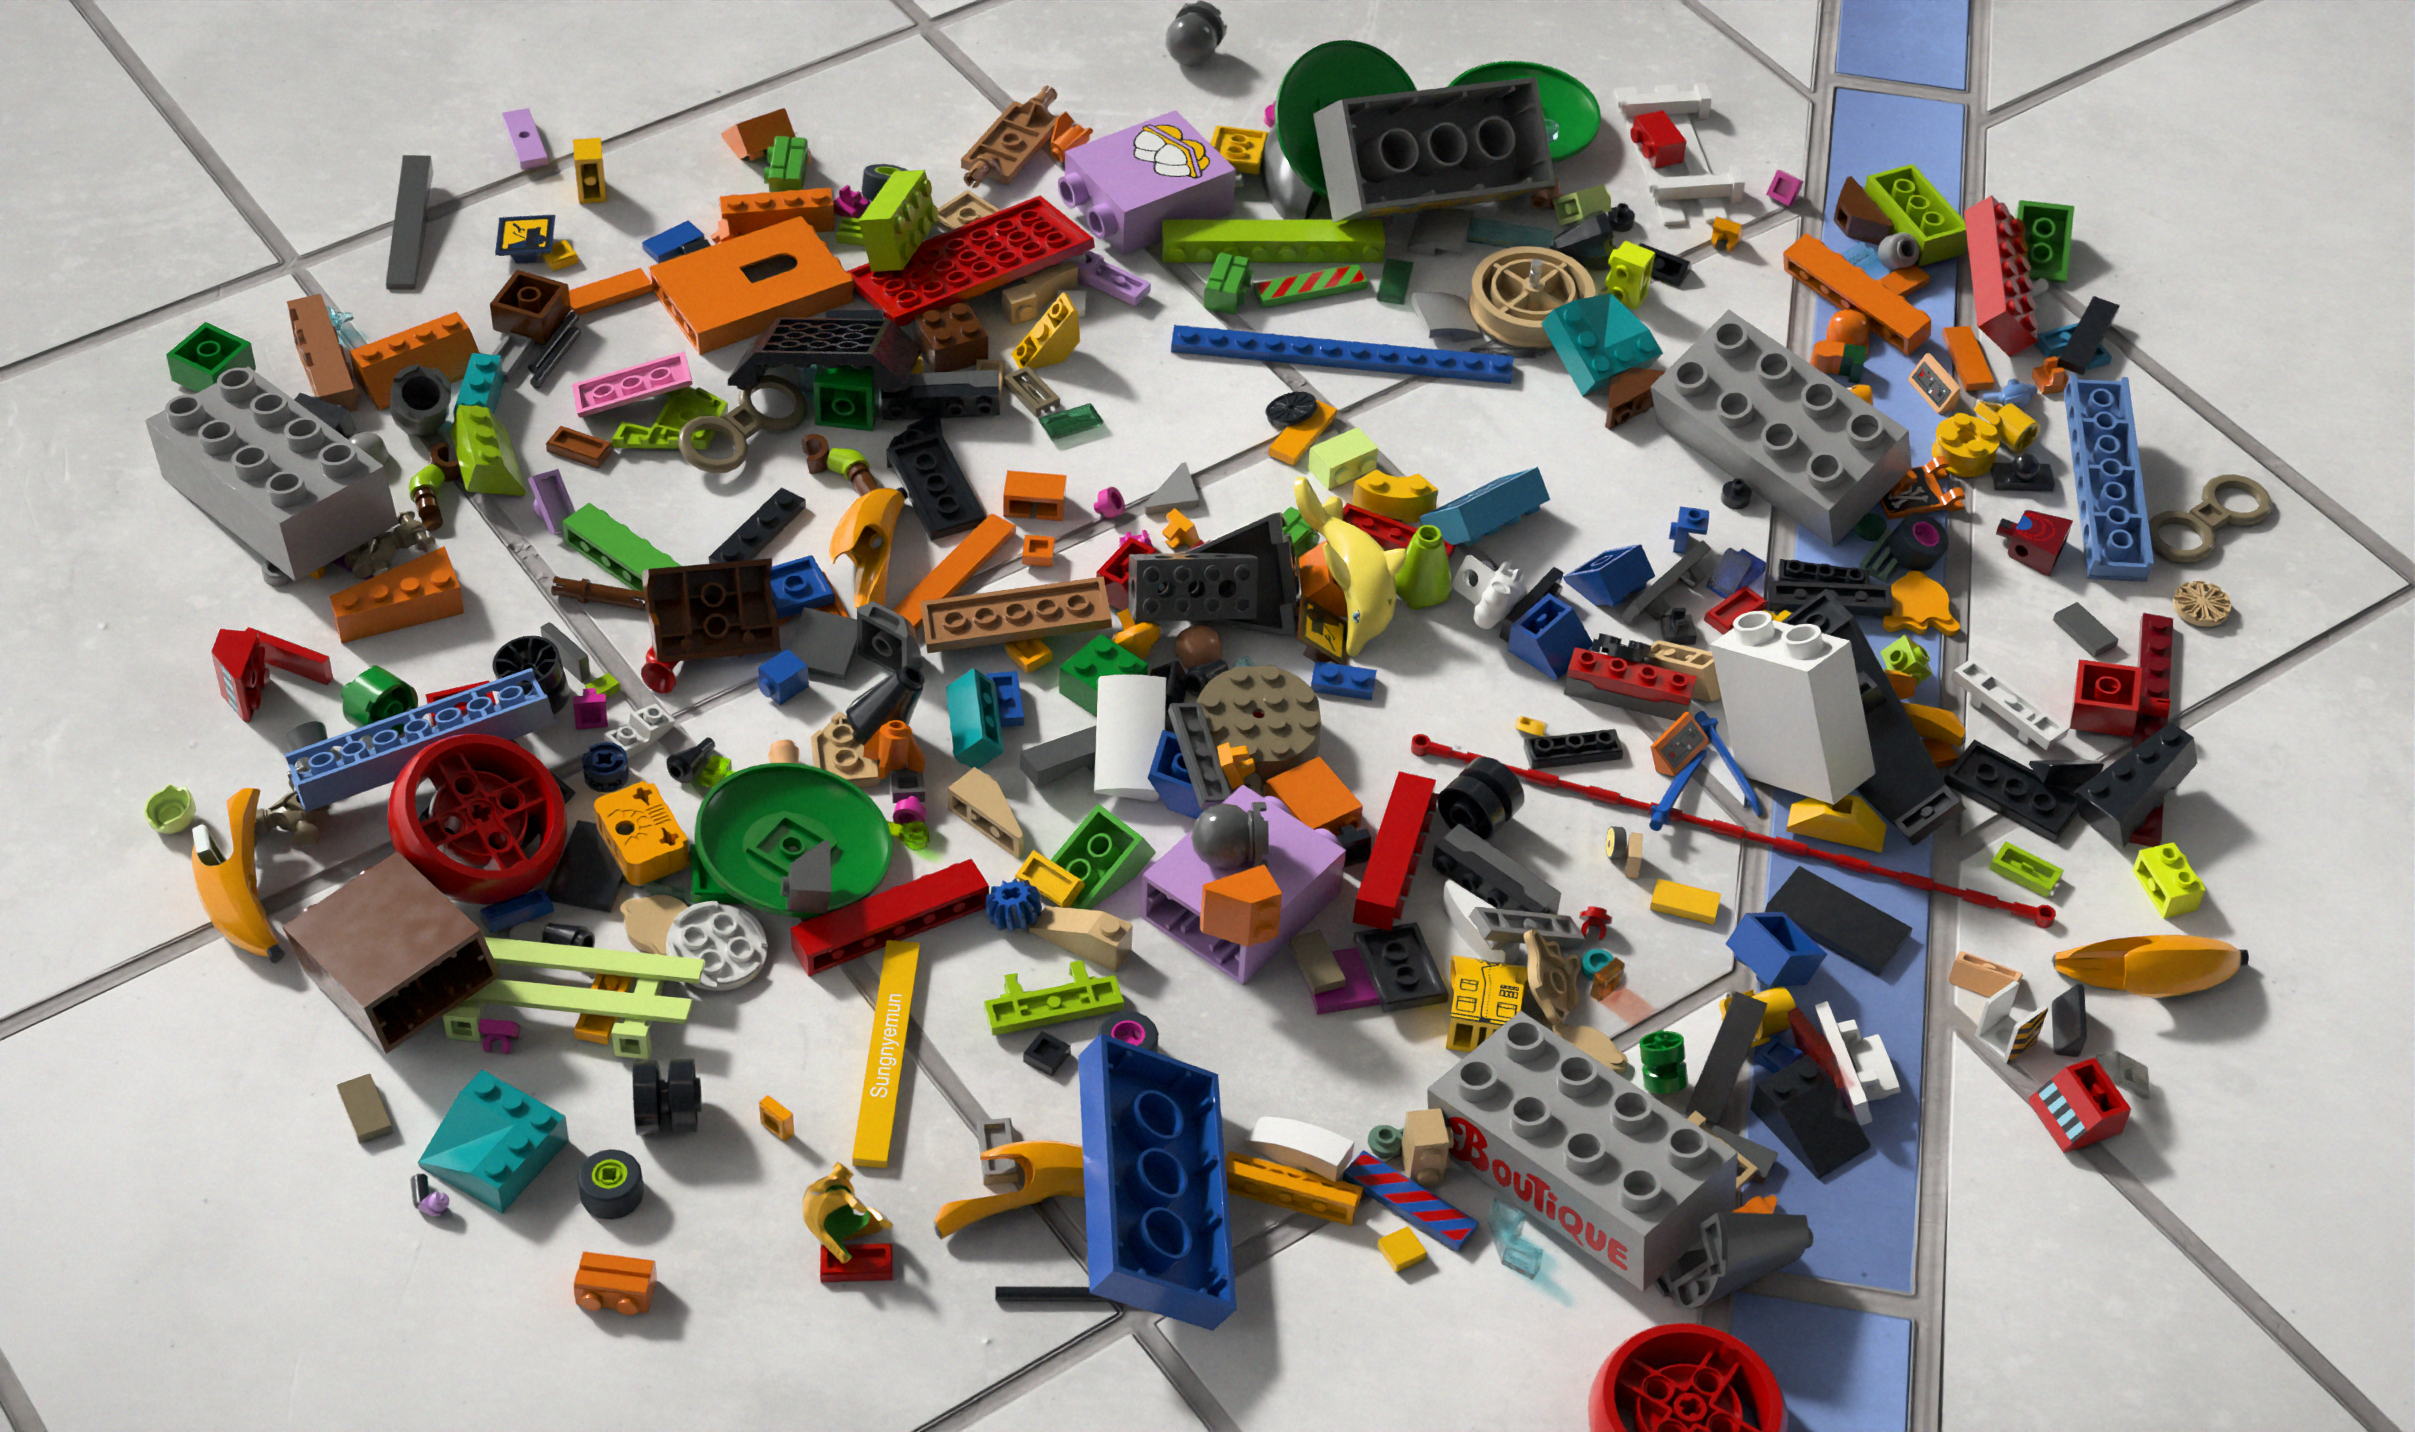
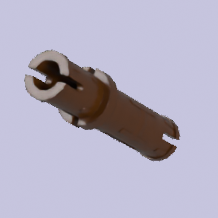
M555 576L553 579V583H556V586L552 585L551 588L553 596L575 598L581 603L593 601L639 609L641 611L645 608L643 603L645 601L644 591L590 583L589 579L584 578L578 581Z

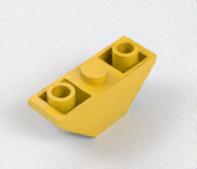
M1063 292L1012 352L1011 355L1019 369L1029 366L1033 370L1062 363L1080 343L1078 311L1067 293Z
M1847 794L1834 805L1811 797L1793 803L1786 831L1881 853L1887 825L1861 797Z

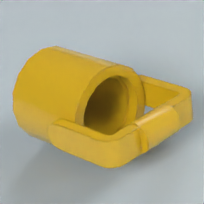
M1979 401L1974 408L1976 413L1996 427L2000 441L2015 453L2025 451L2039 434L2040 424L2012 403L2001 407L1995 403Z
M1777 986L1757 994L1754 993V990L1741 993L1767 1003V1009L1754 1038L1758 1040L1753 1041L1750 1048L1769 1042L1770 1035L1794 1028L1797 1025L1798 1012L1796 1004L1789 991L1783 986ZM1733 996L1725 998L1719 1003L1722 1022Z

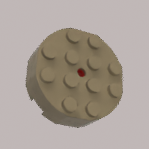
M1273 665L1236 666L1222 672L1209 681L1198 697L1197 703H1201L1215 748L1217 749V746L1229 742L1231 748L1247 746L1250 757L1242 761L1253 758L1256 768L1254 773L1260 775L1263 785H1266V780L1314 759L1318 753L1322 724L1318 697L1305 681L1293 673Z

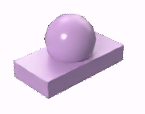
M555 469L532 476L528 481L536 498L533 504L535 514L546 522L551 535L563 532L562 521L576 511L559 470Z

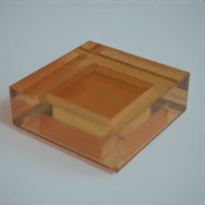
M1615 957L1594 975L1590 996L1600 1002L1621 986L1625 963Z

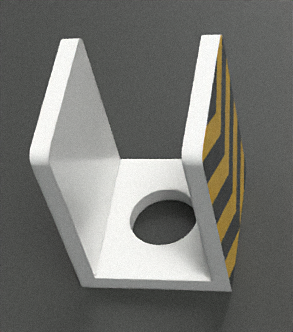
M2016 980L1987 999L1975 1033V1037L2006 1064L2037 1043L2048 1008L2043 1005L2018 1023L2012 1019L2009 1014L2020 985ZM1999 1032L2012 1034L2009 1044L2001 1043L1996 1035Z

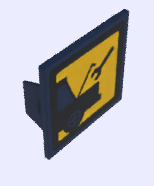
M555 214L499 217L495 256L510 255L516 264L536 263L538 254L552 253Z

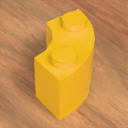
M1376 469L1354 482L1352 505L1390 519H1402V523H1413L1421 521L1419 517L1436 509L1438 489L1419 473L1409 477H1394Z

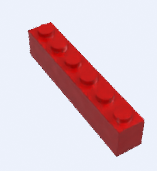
M1401 771L1398 772L1356 897L1353 923L1391 931L1395 919L1401 920L1405 907V900L1401 899L1402 897H1409L1412 885V878H1409V875H1416L1419 857L1416 856V853L1421 855L1423 853L1426 835H1423V832L1429 833L1433 814L1429 813L1430 811L1436 812L1439 794L1434 793L1436 779Z
M972 858L961 863H955L948 868L923 875L914 881L894 886L885 892L863 898L861 901L811 920L802 921L798 925L790 927L791 947L809 977L886 947L887 940L902 941L985 909L986 895L989 894V884Z

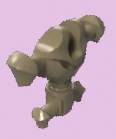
M413 511L399 512L397 519L400 525L394 528L393 533L383 532L346 553L344 561L348 567L352 568L356 578L361 579L373 574L375 577L393 569L388 567L391 566L396 549H408L418 544V550L427 552L435 544L436 540L432 536H426L425 526L420 521L414 520L415 513Z
M292 779L289 780V786L293 792L284 795L269 810L264 808L257 809L254 848L260 841L258 835L267 834L273 828H277V826L295 833L294 843L296 845L315 847L321 839V832L317 827L326 825L331 820L328 811L329 805L305 813Z

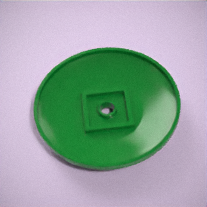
M1337 40L1323 43L1310 49L1300 56L1288 69L1276 97V133L1281 150L1290 167L1315 192L1328 198L1313 114L1341 99L1417 91L1413 81L1401 65L1387 53L1372 45L1353 40Z
M1524 61L1493 62L1465 71L1448 85V87L1536 77L1552 163L1567 160L1584 151L1595 140L1600 128V107L1591 91L1576 78L1550 66Z
M760 764L739 770L727 776L705 796L698 810L695 823L694 838L699 858L715 882L743 903L781 916L814 918L824 915V913L787 911L786 897H781L780 895L782 876L788 877L790 864L822 841H830L832 892L827 913L861 901L863 898L873 894L884 880L892 856L890 829L884 815L875 802L859 787L839 775L804 764ZM793 846L796 847L799 851L789 852L784 847Z

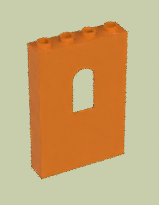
M802 216L648 267L653 293L699 355L759 335L777 317L808 318L853 302V289H855L852 275L846 273L838 257H834L831 254L826 242L819 239L814 227L808 225ZM781 255L791 256L798 262L797 266L790 271L755 283H751L741 270L742 268Z

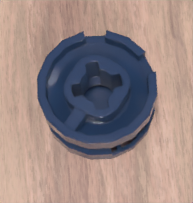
M610 742L597 743L589 747L587 754H583L584 779L589 788L597 792L607 793L616 791L627 783L629 778L628 759L626 751L621 746ZM608 783V788H603V784Z

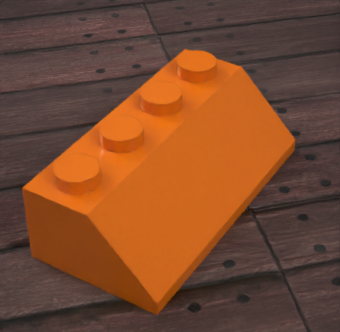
M831 188L787 190L769 193L760 192L743 195L733 194L719 197L721 220L728 217L743 235L802 216L808 225H812L816 233L835 231L834 204Z
M456 311L350 351L354 378L380 411L390 407L391 386L396 374L403 368L414 364H419V367H427L432 370L437 368L447 377L449 383L452 384L464 379L471 354H480L470 328Z

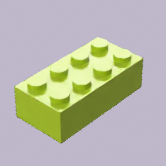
M1914 164L1867 176L1864 191L1877 203L1884 214L1891 219L1894 224L1892 235L1903 232L1912 235L1917 240L1920 251L1915 263L1918 267L1965 254L1968 244L1965 221Z
M925 170L894 172L858 220L871 272L903 270L937 221L938 210L936 205H933L931 197L932 184L930 180H927Z

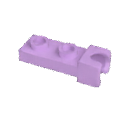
M1092 251L1085 252V264L1075 261V264L1078 266V284L1086 288L1092 286L1133 306H1136L1151 292L1150 282L1104 262L1103 256Z

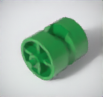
M1663 1030L1643 1036L1639 1041L1641 1062L1644 1064L1642 1067L1644 1088L1649 1092L1665 1095L1684 1089L1688 1085L1687 1064L1684 1061L1686 1055L1683 1036L1676 1032Z

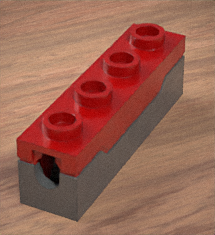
M1575 647L1568 668L1564 694L1677 721L1685 712L1689 711L1696 676Z

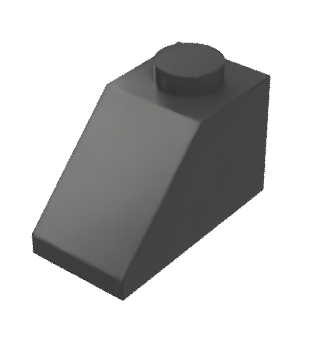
M822 841L790 864L788 877L782 876L780 895L781 897H786L787 911L827 913L832 892L830 841Z

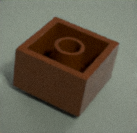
M516 270L490 303L493 330L504 334L510 332L534 339L535 343L545 345L571 311L568 284Z
M967 301L929 310L914 316V341L921 347V354L933 373L953 372L975 366L977 359L988 360V335Z

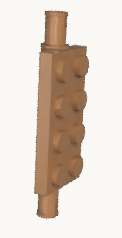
M1048 85L1044 86L1036 97H1032L1024 104L1013 101L961 158V168L968 170L963 177L966 185L969 187L972 185V188H977L985 177L1009 185L1054 132L1058 117L1052 115L1048 110L1049 105L1058 96L1053 87L1049 89Z

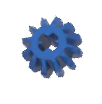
M1016 878L1009 883L1002 880L1001 886H992L991 893L986 895L987 917L991 924L997 926L999 931L1006 928L1009 929L1011 934L1018 928L1025 931L1026 925H1035L1037 917L1041 915L1040 893L1037 891V887L1030 885L1029 880L1020 883Z

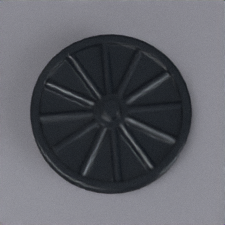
M1291 392L1271 401L1265 413L1267 420L1273 425H1295L1307 420L1316 412L1317 402L1310 393Z

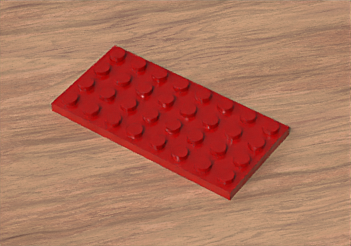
M1039 195L922 241L903 270L871 272L869 263L846 271V273L852 275L855 290L875 309L882 310L883 316L886 319H892L898 326H906L914 321V316L960 303L974 296L983 295L988 290L1008 285L1013 280L1033 275L1038 270L1058 265L1061 261L1073 256H1080L1086 251L1095 248L1092 236Z

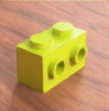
M1624 241L1618 250L1614 249L1608 261V264L1611 265V270L1605 281V286L1608 287L1607 294L1611 293L1624 306L1637 310L1648 295L1655 252L1628 241Z
M2172 842L2140 850L2132 871L2162 918L2197 911L2206 889L2202 880L2196 876L2186 856L2180 852L2176 844Z

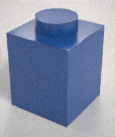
M788 649L758 667V686L764 696L772 698L779 705H782L809 687L808 665Z

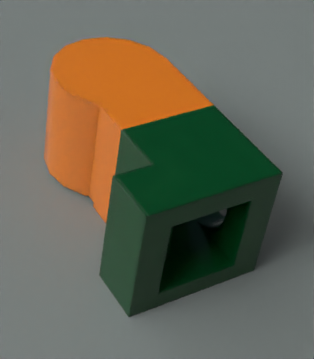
M1828 340L1818 341L1813 347L1810 364L1824 374L1832 373L1849 377L1848 382L1860 384L1867 347Z

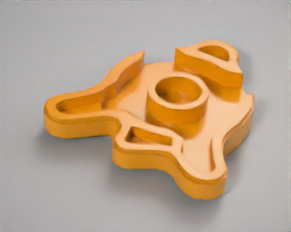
M1909 571L1906 576L1892 584V615L1885 616L1882 624L1886 631L1896 632L1900 629H1908L1918 635H1923L1926 633L1927 627L1931 626L1949 637L1958 634L1960 625L1951 616L1948 593L1939 583L1928 578L1922 572Z

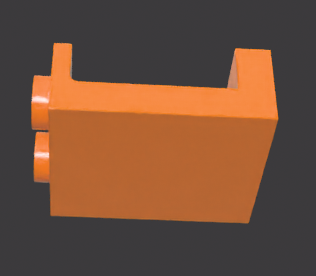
M1320 756L1266 780L1265 797L1273 796L1281 800L1293 817L1313 830L1321 828L1328 830L1335 836L1341 835L1339 827L1352 824L1357 829L1361 826L1363 805Z

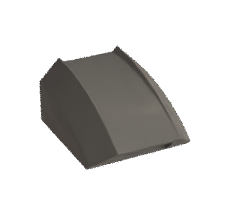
M875 601L858 607V655L873 661L893 673L903 669L905 666H912L917 670L923 667L918 635L909 620Z

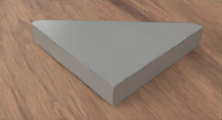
M1186 462L1181 463L1145 503V515L1172 511L1174 508L1181 510L1199 507V497Z

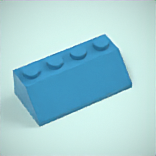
M1535 467L1499 477L1419 518L1422 524L1437 527L1441 531L1443 539L1450 545L1464 542L1465 547L1482 541L1481 535L1483 534L1490 536L1501 531L1500 525L1502 524L1509 526L1521 521L1520 515L1522 514L1528 516L1542 510L1540 505L1551 499L1539 468Z

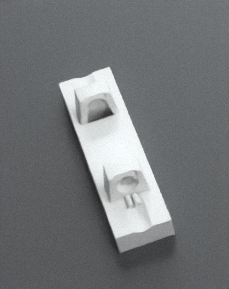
M1974 657L1953 671L1951 679L1972 694L1970 702L1979 709L1984 704L2019 729L2018 738L2025 744H2029L2033 740L2045 750H2048L2055 743L2066 737L2069 727Z
M1828 1001L1817 1004L1815 1008L1820 1026L1829 1049L1832 1051L1831 1054L1836 1059L1835 1064L1836 1066L1838 1065L1840 1077L1859 1125L1871 1123L1873 1119L1866 1097L1882 1090L1875 1069L1856 1073L1846 1047L1861 1041L1858 1026L1854 1019L1836 1023Z

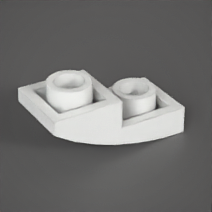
M655 703L631 713L628 724L604 733L603 742L615 743L621 746L626 751L628 759L664 736L675 726V720Z
M1879 1034L1863 1038L1860 1042L1847 1047L1848 1054L1857 1073L1875 1069L1879 1078L1882 1091L1866 1097L1867 1101L1884 1099L1901 1092L1894 1069Z

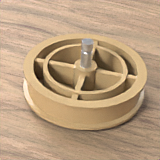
M1512 247L1489 255L1477 266L1472 277L1469 308L1479 327L1499 341L1525 348H1552L1554 346L1541 323L1553 309L1577 299L1595 296V285L1588 271L1576 260L1563 253L1542 247Z

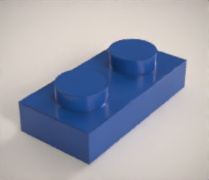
M1315 661L1311 689L1316 693L1372 701L1377 670Z
M1017 671L986 673V677L995 682L1001 727L1024 726V713Z

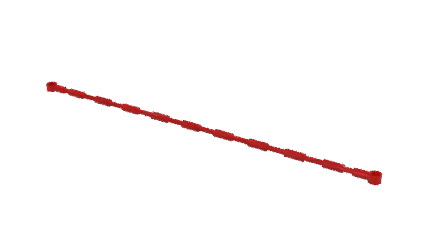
M1424 734L1413 736L1411 742V752L1416 756L1431 754L1446 759L1451 757L1462 760L1467 765L1478 757H1486L1471 752L1466 754L1455 751L1453 747L1431 742L1430 738ZM1504 764L1516 776L1524 777L1526 781L1555 789L1560 787L1586 794L1587 798L1617 806L1622 804L1647 811L1649 815H1651L1652 805L1657 807L1659 805L1654 802L1648 804L1620 796L1621 793L1592 785L1586 787L1561 780L1559 776L1530 768L1524 770ZM1672 808L1670 811L1671 821L1678 823L1680 821L1709 828L1711 832L1740 840L1746 838L1771 845L1773 849L1802 857L1808 855L1836 863V866L1864 874L1870 872L1899 880V883L1930 892L1931 890L1961 897L1963 901L1992 909L1997 907L2008 910L2013 915L2034 920L2035 924L2041 928L2051 927L2056 916L2055 909L2049 905H2040L2037 908L2015 901L2013 904L1999 900L1997 896L1968 888L1966 890L1934 882V879L1906 871H1902V873L1871 865V862L1840 853L1839 856L1809 848L1807 844L1776 836V838L1747 831L1745 827L1716 819L1710 821L1682 813L1683 810Z

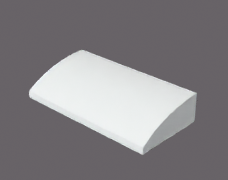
M1108 675L1099 677L1094 793L1156 802L1160 797L1147 777L1161 732L1165 730V677L1148 675Z

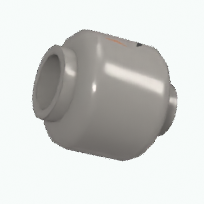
M1901 232L1887 236L1881 241L1878 248V256L1883 266L1890 270H1897L1912 266L1919 257L1920 249L1917 240L1912 235Z

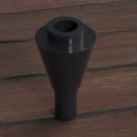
M707 737L697 746L669 756L666 765L670 776L683 783L691 781L704 756L715 747L713 739Z

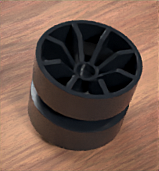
M523 636L507 642L495 654L492 667L496 680L532 668L544 695L546 694L553 715L566 705L570 689L559 651L553 642L540 636ZM527 680L519 681L515 685L522 687L524 695L528 694L533 687Z
M1478 757L1441 791L1437 803L1441 817L1451 830L1458 824H1461L1487 842L1523 806L1525 797L1521 783L1507 766L1493 758Z
M694 1058L671 1059L668 1066V1082L661 1078L660 1066L657 1060L633 1062V1107L637 1136L660 1134L663 1125V1115L669 1114L671 1128L674 1133L697 1132L698 1113L702 1112L701 1080L700 1077H696Z

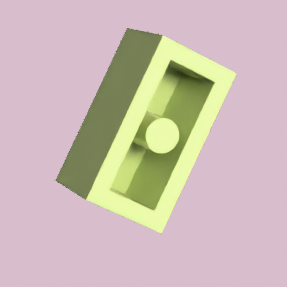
M1605 184L1552 199L1559 226L1581 220L1592 212L1603 210V212L1612 211L1610 205L1611 196L1606 190Z
M1356 427L1311 447L1308 470L1329 490L1375 470L1378 447Z

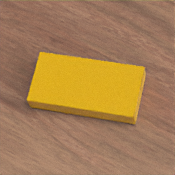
M1034 850L1014 876L1020 882L1029 880L1030 885L1037 887L1040 895L1059 907L1064 908L1071 906L1086 885L1081 879Z
M1657 878L1650 910L1714 925L1721 894Z

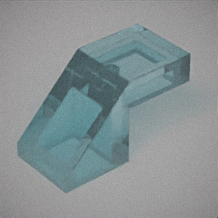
M1494 1198L1490 1205L1487 1223L1501 1264L1533 1280L1540 1270L1543 1250L1519 1238L1523 1230L1525 1213Z

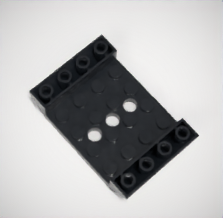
M777 317L750 344L727 382L728 386H737V389H752L759 384L768 368L780 367L782 364H793L796 368L823 365L827 369L838 368L840 365H852L854 369H866L873 366L874 388H882L884 392H897L904 388L921 354V347L892 319Z

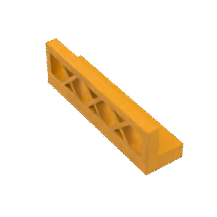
M1232 1151L1228 1152L1225 1159L1228 1193L1348 1226L1353 1225L1364 1187L1339 1180L1333 1182L1321 1175Z

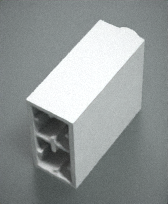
M1753 611L1737 617L1733 622L1734 628L1710 644L1735 762L1744 777L1834 805L1876 774L1851 642L1849 640L1823 634L1816 625L1801 624L1793 626L1772 620L1771 615L1767 612Z

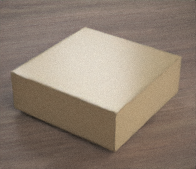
M1631 832L1629 835L1625 861L1626 878L1638 879L1642 860L1643 833Z

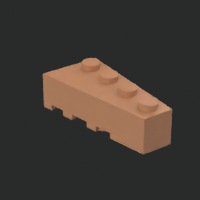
M322 294L287 301L294 344L314 396L336 406L342 405L350 412L357 411L356 398L361 397L356 380L351 381L353 379L349 362L345 363V352L342 344H338L337 331L335 326H332Z

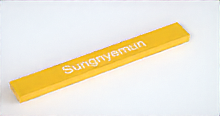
M886 941L852 1155V1166L888 1167L920 954L919 942Z

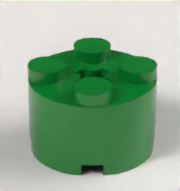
M377 665L371 666L368 670L358 675L353 682L347 683L341 691V698L344 699V717L356 728L364 727L418 707L416 690ZM396 724L390 730L397 731L398 736H400L404 732L403 728L405 725Z

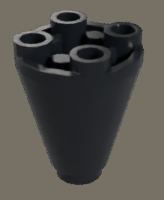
M905 666L853 700L846 709V715L851 728L854 730L852 736L859 744L865 745L880 727L889 721L899 720L909 725L923 690L925 679L922 673L912 666Z

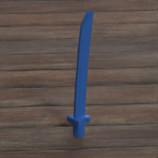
M1704 711L1696 713L1694 719L1725 762L1757 816L1763 815L1761 805L1755 793L1717 734L1716 726L1718 720L1716 718L1710 719Z
M1701 750L1677 774L1658 807L1652 805L1651 821L1649 823L1652 830L1660 831L1663 824L1669 825L1670 811L1694 772L1706 758V750Z

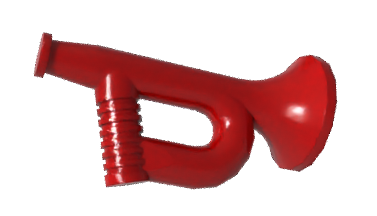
M652 645L645 655L646 663L641 669V677L651 690L667 694L676 686V678L672 671L679 661L663 663L656 661Z

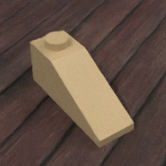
M1661 640L1651 645V651L1654 652L1652 664L1647 665L1696 676L1693 698L1701 699L1705 702H1713L1721 697L1712 652Z
M974 767L948 787V809L1018 860L1023 856V833L999 784L992 776L984 774Z
M1045 906L1041 911V915L1037 917L1036 924L1029 927L1030 933L1114 972L1132 950L1133 924L1104 911Z

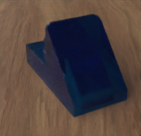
M1728 548L1709 578L1706 588L1726 599L1745 585L1748 587L1763 574L1767 563L1743 548L1739 552Z

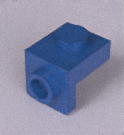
M1680 506L1677 522H1671L1669 539L1674 540L1673 552L1685 554L1689 533L1707 534L1708 510Z

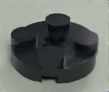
M1599 633L1598 639L1594 638L1591 651L1600 653L1602 647L1601 652L1607 653L1610 656L1641 663L1643 660L1647 664H1652L1654 652L1651 651V645L1629 640L1628 645L1621 644V638Z

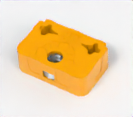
M642 781L596 799L594 810L597 830L630 884L643 885L683 870L689 865L687 836L681 830L675 820V816L664 802L654 783L647 784L646 781Z

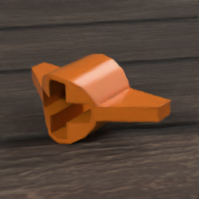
M1774 1194L1766 1198L1756 1196L1749 1200L1744 1207L1732 1212L1773 1214L1778 1199Z

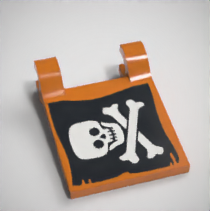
M1945 456L1935 457L1924 466L1911 468L1917 476V482L1894 498L1888 492L1880 500L1888 519L1904 518L1912 513H1929L1943 509L1950 512L1964 510L1961 500L1965 499V494L1962 488H1953L1946 494H1943L1936 479H1943L1948 476L1944 469L1949 467Z

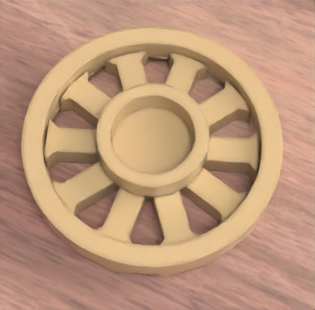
M2205 581L2183 583L2176 590L2173 598V607L2177 614L2185 621L2197 626L2212 627L2220 625L2228 618L2231 610L2230 598L2226 592H2222L2221 588L2213 583H2210V585L2205 584Z

